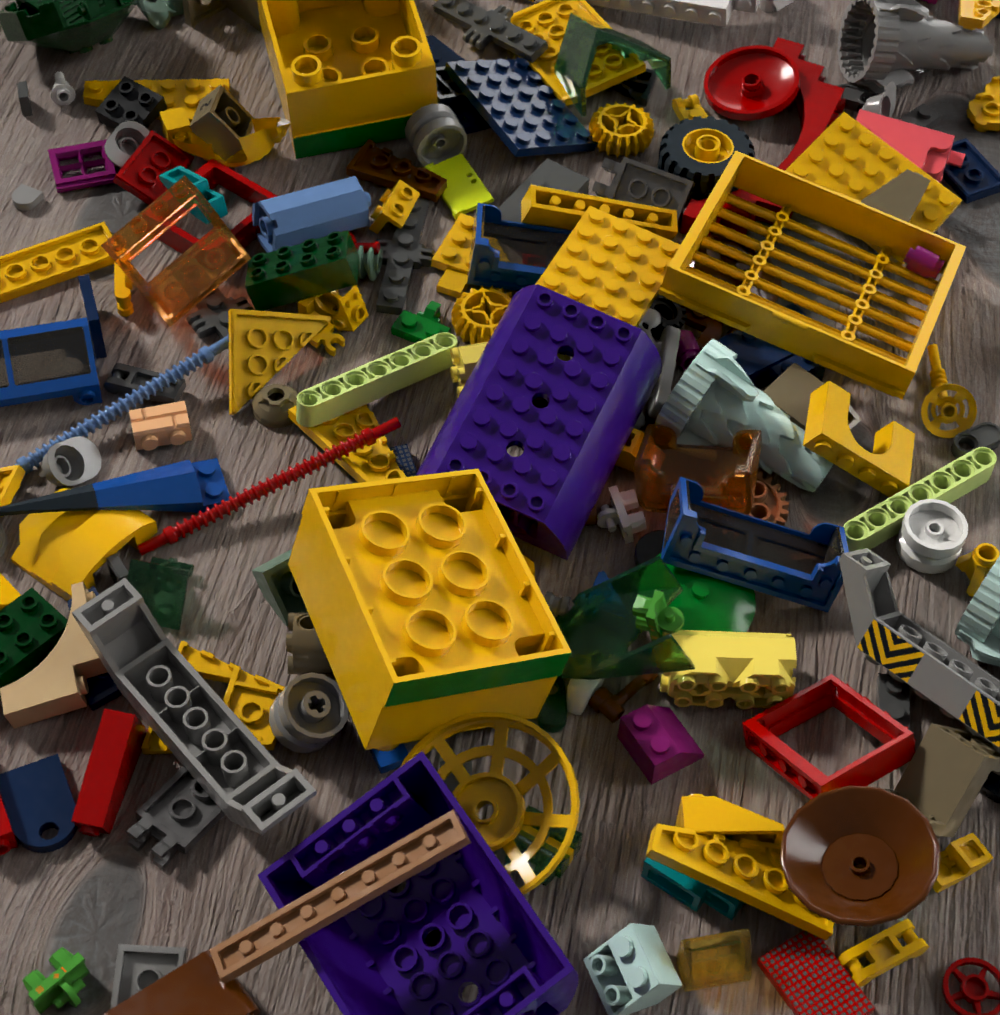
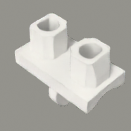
M617 485L608 487L612 498V508H609L607 504L601 506V512L597 515V524L601 528H608L609 532H614L618 524L625 544L634 542L633 534L647 529L643 511L628 515L626 512L639 507L635 490L619 492Z

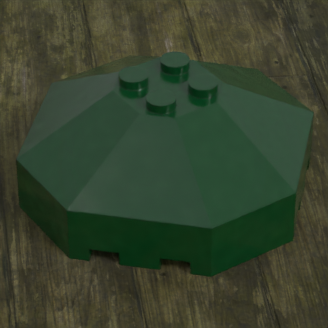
M16 0V3L14 1L4 7L5 11L0 10V24L7 41L69 51L70 54L79 51L80 54L93 50L92 45L97 43L103 45L113 41L112 35L115 34L140 0H102L103 7H99L97 0L83 1L77 7V11L84 19L69 26L66 23L58 0L39 5L40 13L21 1Z

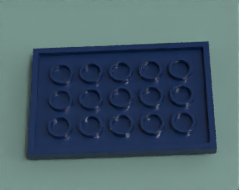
M499 58L497 60L479 59L477 61L459 60L457 62H446L444 71L515 157L595 151L598 142L592 140L593 136H590V132L565 106V103L555 97L553 89L543 83L541 75L531 69L528 60L524 58Z

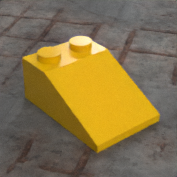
M698 793L681 796L675 827L693 829L699 835L712 836L713 833L725 835V838L728 840L739 841L741 838L775 844H781L782 834L785 831L784 825L716 796H704Z

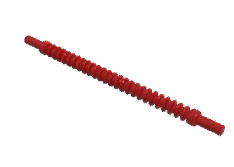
M395 417L373 429L367 427L361 430L360 435L354 434L353 439L347 437V442L340 441L339 446L333 444L331 450L325 448L323 454L317 452V457L311 455L309 461L303 459V463H295L296 467L294 468L289 466L287 472L281 470L280 475L273 474L272 479L266 477V482L262 483L259 481V485L256 487L251 485L250 490L244 488V493L236 492V497L229 496L228 501L222 499L220 505L214 503L212 509L206 507V512L199 511L198 516L192 514L190 520L184 518L182 524L176 522L175 527L170 525L164 528L163 533L137 545V548L143 556L167 543L172 545L179 541V537L186 538V533L192 535L194 529L200 531L202 525L208 527L209 522L216 523L217 518L222 520L223 515L227 514L230 516L231 511L238 512V508L241 506L246 508L245 504L247 503L253 505V500L257 499L260 501V497L263 495L268 497L269 492L275 494V489L277 488L283 490V485L290 486L291 481L297 483L299 477L305 479V474L312 475L313 470L319 472L321 466L327 468V463L334 464L335 459L341 461L343 455L349 457V453H356L357 448L363 450L364 445L371 446L375 444L376 439L400 428L401 424L398 418Z

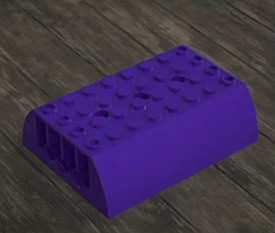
M538 284L520 289L512 297L416 476L479 468L512 535L568 560L662 372V361L657 348L642 329ZM557 354H566L573 358L569 361H563L558 358ZM541 397L546 399L549 404L545 408H537L533 405L532 401ZM516 445L522 448L523 454L518 457H512L507 453V449L510 446Z
M423 751L258 874V877L277 908L281 909L428 823L454 810L469 837L470 844L407 879L403 891L399 893H393L391 889L299 941V944L343 1015H559L567 1009L576 993L579 981L578 973ZM433 930H440L442 937L439 944L434 947H428L426 944L427 935ZM468 985H476L478 988L477 998L473 1002L465 1003L462 998L463 990Z

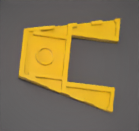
M181 641L178 651L203 679L229 683L223 698L225 704L267 750H274L277 739L273 735L269 724V709L275 698L285 687L257 674L253 676L241 670V667L231 662L227 664L216 659L214 654L203 649L199 651L190 647L187 642ZM149 726L141 747L143 754L172 753Z

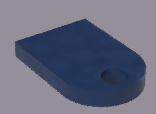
M89 274L80 275L78 279L96 359L107 357L90 277Z
M58 754L0 774V793L15 838L21 846L32 852L48 853L62 848L71 841L78 830V827L71 822L76 804ZM49 828L59 830L57 836L53 839L46 840L41 838L42 833Z

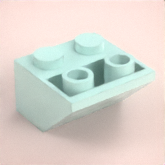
M630 923L583 959L608 1015H629L659 1004L683 986L655 926Z

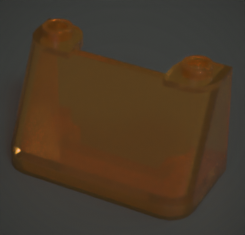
M648 424L633 465L639 505L646 511L668 513L670 498L679 478L683 477L696 481L702 486L704 493L702 501L749 515L753 506L762 445L761 430H741L733 438V447L678 444L677 436L673 429L664 425Z

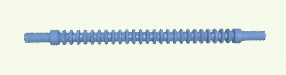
M229 335L209 347H201L198 349V354L192 353V358L185 357L186 361H179L178 366L172 365V370L166 369L165 374L159 373L158 378L152 377V382L146 381L144 387L139 385V390L132 389L131 395L126 393L124 399L119 397L118 403L111 402L112 406H105L104 411L98 410V415L91 414V419L89 420L84 418L83 424L78 422L76 428L70 427V432L63 431V436L57 435L55 441L50 439V444L48 445L43 443L42 449L35 448V453L29 452L28 457L22 456L18 458L15 465H20L26 471L25 475L32 472V467L40 466L39 463L42 462L49 447L53 444L71 437L84 436L87 438L89 432L95 433V428L102 429V424L108 425L110 419L115 421V416L122 417L123 411L128 413L130 407L136 408V403L143 404V399L149 400L150 395L156 396V391L163 392V387L169 388L171 382L176 384V379L182 380L184 374L189 376V371L195 372L197 366L202 368L203 363L209 364L212 362L214 356L229 348Z

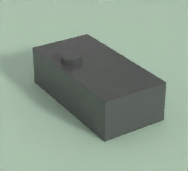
M547 158L499 207L502 213L501 220L521 223V201L530 185L588 195L589 178ZM495 237L497 241L525 255H537L546 245Z

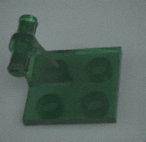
M153 556L151 562L131 559L127 580L143 597L145 604L159 626L180 630L189 577L193 574L194 565L178 562L177 558L172 557L167 560Z

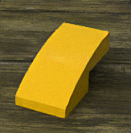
M974 833L952 841L945 850L940 852L939 875L932 888L936 893H939L972 875L991 862L994 857Z

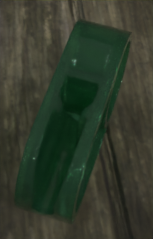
M560 676L557 677L554 683L558 691L555 694L548 695L537 717L540 728L549 733L561 731L567 721L568 711L565 684Z

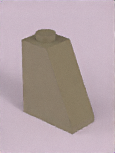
M907 169L861 200V202L909 223L931 180Z

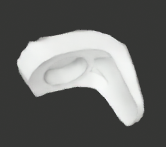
M582 667L575 671L567 687L565 709L572 714L581 715L590 698L602 686L605 679L604 674L591 667Z

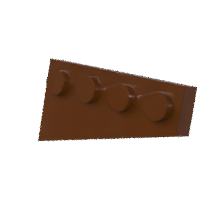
M370 139L367 140L346 167L348 176H356L360 180L391 189L400 179L418 191L420 198L434 202L438 201L447 188V179L424 167L416 168L412 166V161L404 157L399 159L393 156V151L385 147L383 149L376 147L375 142Z

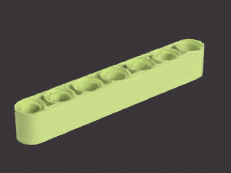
M448 332L435 334L299 392L297 395L296 421L304 427L320 425L454 366L451 360L450 349L457 347V337Z
M987 447L975 448L847 521L843 527L849 552L865 548L871 550L897 535L902 527L904 515L912 504L926 499L942 500L950 504L986 483L990 479L997 461L995 452ZM841 541L838 549L841 553H844L843 544Z

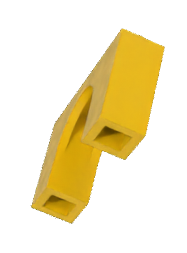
M827 381L810 394L803 446L888 497L909 487L915 433L896 421H892L875 432L873 453L868 452L858 444L849 428L848 412L851 393L833 382Z

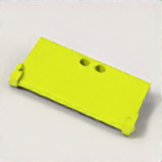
M463 154L456 155L435 165L430 163L424 166L427 170L447 179V188L441 197L456 220L460 213L466 214L476 210L478 203L490 204L494 202V198Z

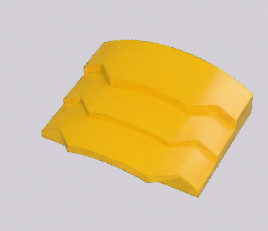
M61 488L54 493L69 490L70 488ZM140 510L31 513L19 524L20 545L10 559L16 566L68 601L72 598V584L83 581L87 589L93 586L96 588L93 573L107 562V557L117 553L127 543L138 550L137 545L149 540L158 532L155 520Z

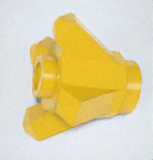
M982 543L977 548H974L972 552L958 557L955 566L962 572H965L970 580L966 591L970 597L975 595L1000 555L999 550L992 544Z

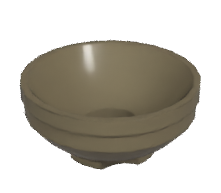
M272 384L262 388L256 393L252 401L254 418L260 424L269 428H283L293 424L294 422L288 418V409L297 405V391L281 384ZM272 393H281L284 395V397L278 401H273L268 398L269 395H271Z

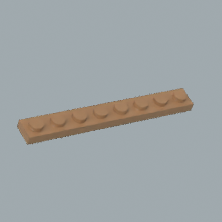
M454 810L449 811L209 949L220 980L224 983L232 981L470 844L469 837Z

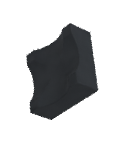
M124 76L95 112L99 122L106 126L116 128L122 122L135 121L148 129L150 124L160 116L159 112L167 110V106L163 96Z

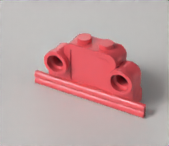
M859 109L856 121L939 183L942 182L946 164L962 167L966 154L952 150L954 135Z

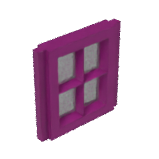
M107 139L48 150L58 193L114 183L115 167L108 159L104 147Z

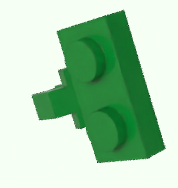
M431 301L425 311H419L417 315L403 310L391 326V334L416 343L441 332L451 333V328L440 324L441 304Z

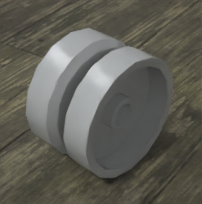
M429 104L421 107L412 114L405 127L406 139L423 166L430 163L435 165L456 155L463 154L468 143L467 134L449 106L444 104Z
M310 672L298 675L275 698L269 709V724L273 735L281 745L293 752L307 754L319 751L344 727L348 719L349 710L336 681L324 674Z

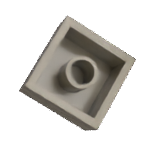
M219 85L200 100L189 127L206 144H212L213 152L226 161L242 149L239 138L250 135L253 128L252 119L255 118L222 85Z

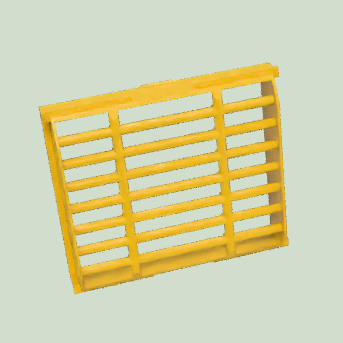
M735 151L671 260L658 294L893 397L896 396L903 399L916 373L966 246L744 153ZM734 186L782 206L780 212L775 213L730 194ZM727 203L774 224L767 227L723 207ZM791 211H794L881 248V252L875 255L794 221L789 218ZM717 217L762 235L766 239L764 241L756 240L715 221ZM783 227L872 264L874 267L870 270L786 235L782 233ZM711 231L758 251V254L755 256L749 255L709 238L707 235ZM775 242L781 243L866 279L867 282L862 285L775 248L774 244ZM917 245L939 255V259L945 261L939 272L941 273L939 281L932 278L926 279L905 269L906 267L890 261L891 253L905 258L910 247L916 249ZM701 246L746 264L750 266V269L747 271L741 270L698 250ZM768 256L859 294L860 298L857 300L770 264L766 259ZM692 261L698 262L742 281V284L735 286L695 269L690 265ZM886 270L934 291L933 295H928L883 276L882 272ZM760 271L849 308L853 310V313L851 315L844 314L762 279L758 274ZM880 285L925 304L927 309L926 311L881 293L876 290V286ZM752 286L843 324L846 328L843 331L835 329L751 293L750 289ZM870 299L920 320V326L918 327L869 305ZM863 315L914 336L913 343L863 322ZM856 330L908 352L906 359L856 338Z

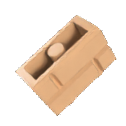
M185 401L129 410L136 451L143 449L149 451L159 446L181 445L186 441H192Z

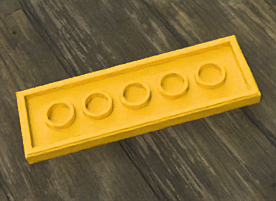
M101 222L1 256L0 303L113 265L114 254L117 250H120V247L106 223Z

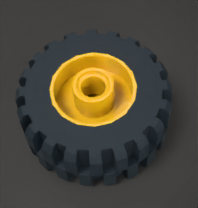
M697 116L692 120L687 118L680 121L679 124H674L663 135L660 143L657 169L695 183L688 203L691 198L695 200L707 199L735 151L754 158V146L744 131H740V128L734 123L732 125L729 124L727 120H716L710 116L707 118ZM733 186L731 192L737 191L739 188Z

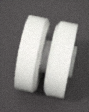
M926 499L912 504L904 515L902 527L897 536L896 549L899 557L907 566L922 573L937 574L951 569L960 556L962 546L968 535L966 518L955 506L946 501Z

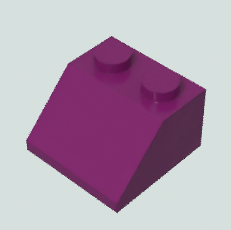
M646 704L620 717L617 737L651 785L704 758V753L670 707Z

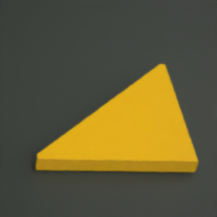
M244 309L228 310L229 415L236 414L265 386L275 374L331 321V316Z

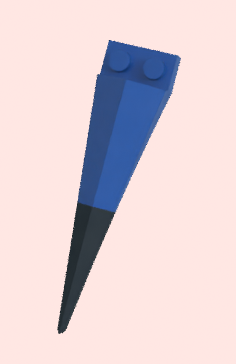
M217 458L193 463L190 460H185L1 506L0 516L86 510H155L198 513L199 511L206 512V507L212 509L214 503L220 505L222 499L228 501L230 495Z

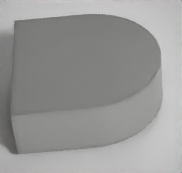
M21 184L12 193L14 207L22 211L35 208L44 199L42 191Z

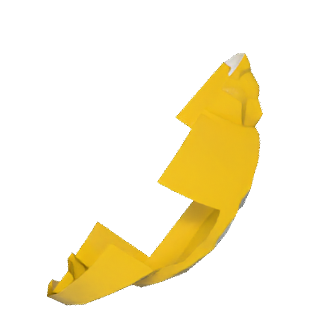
M280 117L252 119L255 133L240 137L239 141L242 149L226 161L213 152L212 144H206L194 132L189 133V131H185L183 137H178L174 133L172 139L175 145L183 151L202 157L206 161L213 158L226 167H239L261 160L274 147V144L280 143L286 135L290 122Z

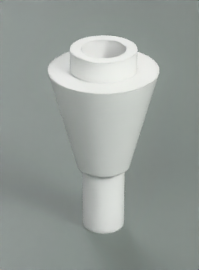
M58 71L54 75L55 83L51 91V98L58 105H69L75 99V90L65 80L63 72Z

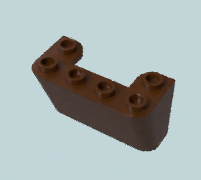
M206 950L103 1015H260V1010L237 978L226 983L220 980L210 950Z

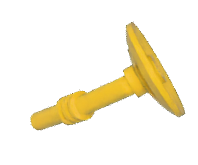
M931 344L927 346L931 366L929 375L933 389L925 396L922 402L921 419L925 427L932 434L941 438H954L957 434L970 429L977 415V405L973 395L966 388L957 384H948L946 372L941 366L938 346ZM947 390L957 391L954 397L948 396ZM964 399L967 400L969 407L967 418L963 417L965 412ZM929 403H932L931 415L933 420L931 422L927 413ZM957 403L960 406L959 414H957V407L955 406ZM936 405H938V412L940 413L938 416L935 413ZM956 421L959 427L952 430L939 429L941 423L949 424Z

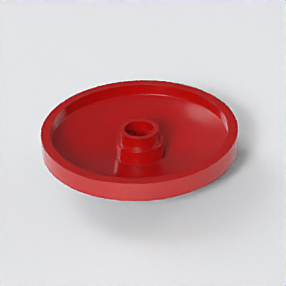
M763 45L740 47L723 54L711 64L704 77L705 97L711 108L724 117L741 121L759 120L779 113L792 103L800 87L799 68L794 59L780 49Z

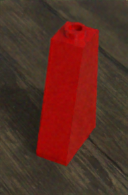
M104 708L71 820L72 823L80 828L79 833L99 837V833L110 834L148 731L135 714Z

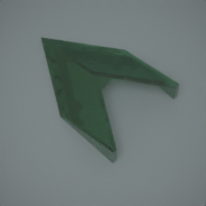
M570 13L554 73L582 117L587 116L585 89L597 46L606 43L612 44V48L620 51L624 58H628L629 53H635L638 55L640 62L647 60L665 88H671L670 57L641 40Z
M660 556L654 557L579 593L572 600L574 606L563 617L558 615L555 618L572 652L561 676L557 678L594 680L695 669L694 664L671 633L633 651H628V647L644 631L636 628L637 616H634L632 613L636 596L642 595L652 598L655 590L664 592L668 607L683 591L681 584Z

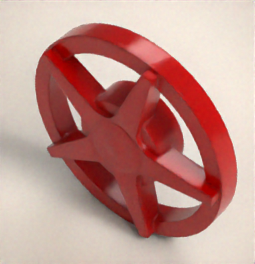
M974 957L962 958L953 962L946 970L942 979V993L945 1002L958 1015H997L1000 1012V1002L992 1011L981 1013V1002L986 998L1000 1000V993L989 990L988 982L984 979L986 972L989 971L995 977L1000 987V972L996 967L985 960ZM963 965H976L983 969L978 975L970 974L965 976L957 968ZM951 973L961 983L960 991L953 995H950L948 980ZM964 999L972 1003L975 1013L962 1009L955 1001Z

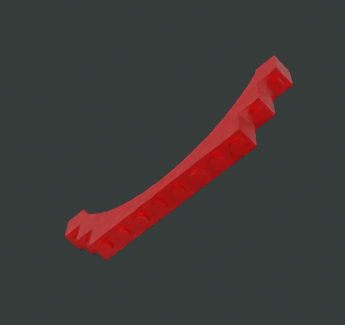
M778 37L773 47L790 55L796 62L800 73V87L794 102L800 117L801 134L790 154L777 167L785 171L839 117V113H842L844 110L846 99L843 98L845 88L825 83L826 77L823 76L825 66L805 61L806 55H803L804 44ZM741 189L730 193L775 213L780 212L782 206ZM691 198L683 213L680 233L687 235L707 199L695 200ZM725 203L723 207L727 210H730L753 221L759 220L772 225L774 224L768 220L753 215L730 204ZM791 211L789 215L790 219L792 218L794 211ZM719 217L715 221L745 235L748 229Z

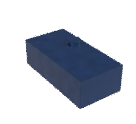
M794 303L785 306L786 308H789L793 311H796L800 314L807 316ZM736 330L717 340L737 354L736 361L758 389L767 386L766 382H768L770 367L795 355L740 330Z

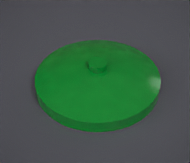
M661 553L646 566L637 587L636 596L642 595L652 598L655 590L664 592L667 607H676L683 613L684 625L681 630L747 632L755 615L756 599L754 590L661 562ZM660 629V633H661V641H660V642L662 643L663 631Z

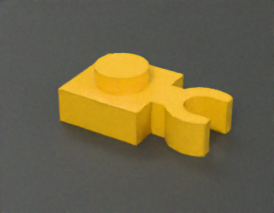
M316 311L311 313V315H319ZM329 322L309 343L316 349L323 344L326 352L331 356H335L336 348L332 344L337 343L344 347L345 338L340 334H333L334 325Z

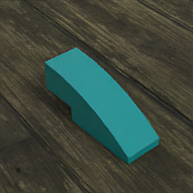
M182 166L175 167L159 175L160 181L175 199L205 224L228 215L224 196L210 189L208 179Z
M648 857L644 861L641 877L695 912L705 903L725 917L733 920L745 903Z

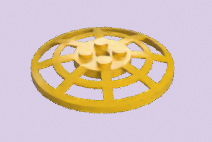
M480 712L464 715L432 730L413 747L403 760L401 766L421 751L427 755L435 748L445 762L437 771L444 781L450 773H453L460 783L452 794L491 850L497 851L503 848L511 861L503 867L508 874L517 870L525 885L519 888L521 893L525 895L535 889L552 874L563 860L572 843L578 823L580 806L578 783L573 767L565 752L550 734L535 723L519 716L502 712ZM495 726L493 745L474 747L456 755L446 742V739L452 735L470 728ZM508 729H518L535 737L546 745L551 753L537 766L534 761L523 753L507 747ZM492 756L489 772H481L470 776L463 766L464 763L473 759ZM505 758L521 764L530 773L517 784H514L510 779L502 775ZM559 763L565 772L570 789V815L553 814L552 793L546 776ZM538 784L543 798V813L526 812L523 795ZM487 804L493 805L494 812L492 816L485 820L479 819L478 814L481 807ZM523 825L540 827L534 841L522 854L514 839L520 833ZM550 828H567L565 838L557 854L546 868L536 876L528 861L542 847Z

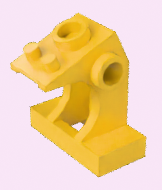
M357 285L351 286V289L343 297L339 295L338 290L297 302L298 314H311L313 311H316L319 315L331 316L330 323L339 331L354 332L369 316L366 304Z

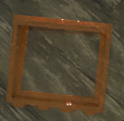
M183 176L101 245L144 299L170 327L251 259L200 190L186 176ZM198 206L214 228L147 283L130 261L193 208Z

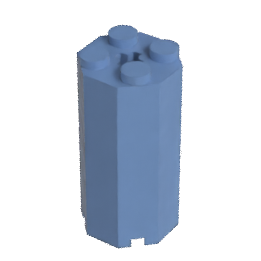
M352 176L253 203L252 221L254 226L259 225L261 231L256 234L259 243L266 253H270L283 246L301 244L307 239L325 237L331 232L351 231L369 226L368 207L371 206V197L367 191H363L357 177Z

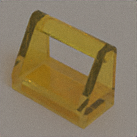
M749 929L681 940L676 963L684 992L749 981L752 975L751 935Z

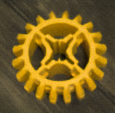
M615 102L614 105L606 103L605 108L599 107L598 111L593 112L589 122L590 136H593L592 140L598 142L596 147H599V152L606 151L608 156L615 154L617 158L619 155H624L628 158L629 154L637 156L638 152L644 153L645 149L650 147L654 137L653 119L650 118V113L644 112L642 107L636 108L635 104L630 106L626 102L624 104Z
M482 285L479 290L471 287L469 293L463 292L461 298H456L452 309V325L456 336H461L463 342L470 341V344L488 342L513 297L512 293H504L503 288L494 290L493 286L490 289H484Z

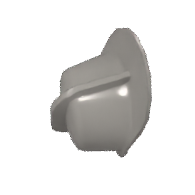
M893 81L888 82L883 94L869 97L862 110L891 118L896 104L897 91L895 83Z
M135 121L122 122L115 128L105 143V153L108 159L114 165L122 168L150 133L144 125Z
M81 436L71 437L55 443L49 447L48 452L45 454L42 460V471L39 475L40 477H46L48 481L56 486H75L83 483L99 473L102 462L100 452L93 442Z

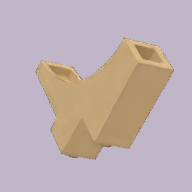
M83 581L71 585L72 603L70 616L66 628L54 649L27 675L0 688L3 714L14 729L87 707L85 694L89 693V687L86 679L108 672L72 614L73 611L96 597L94 591H88Z

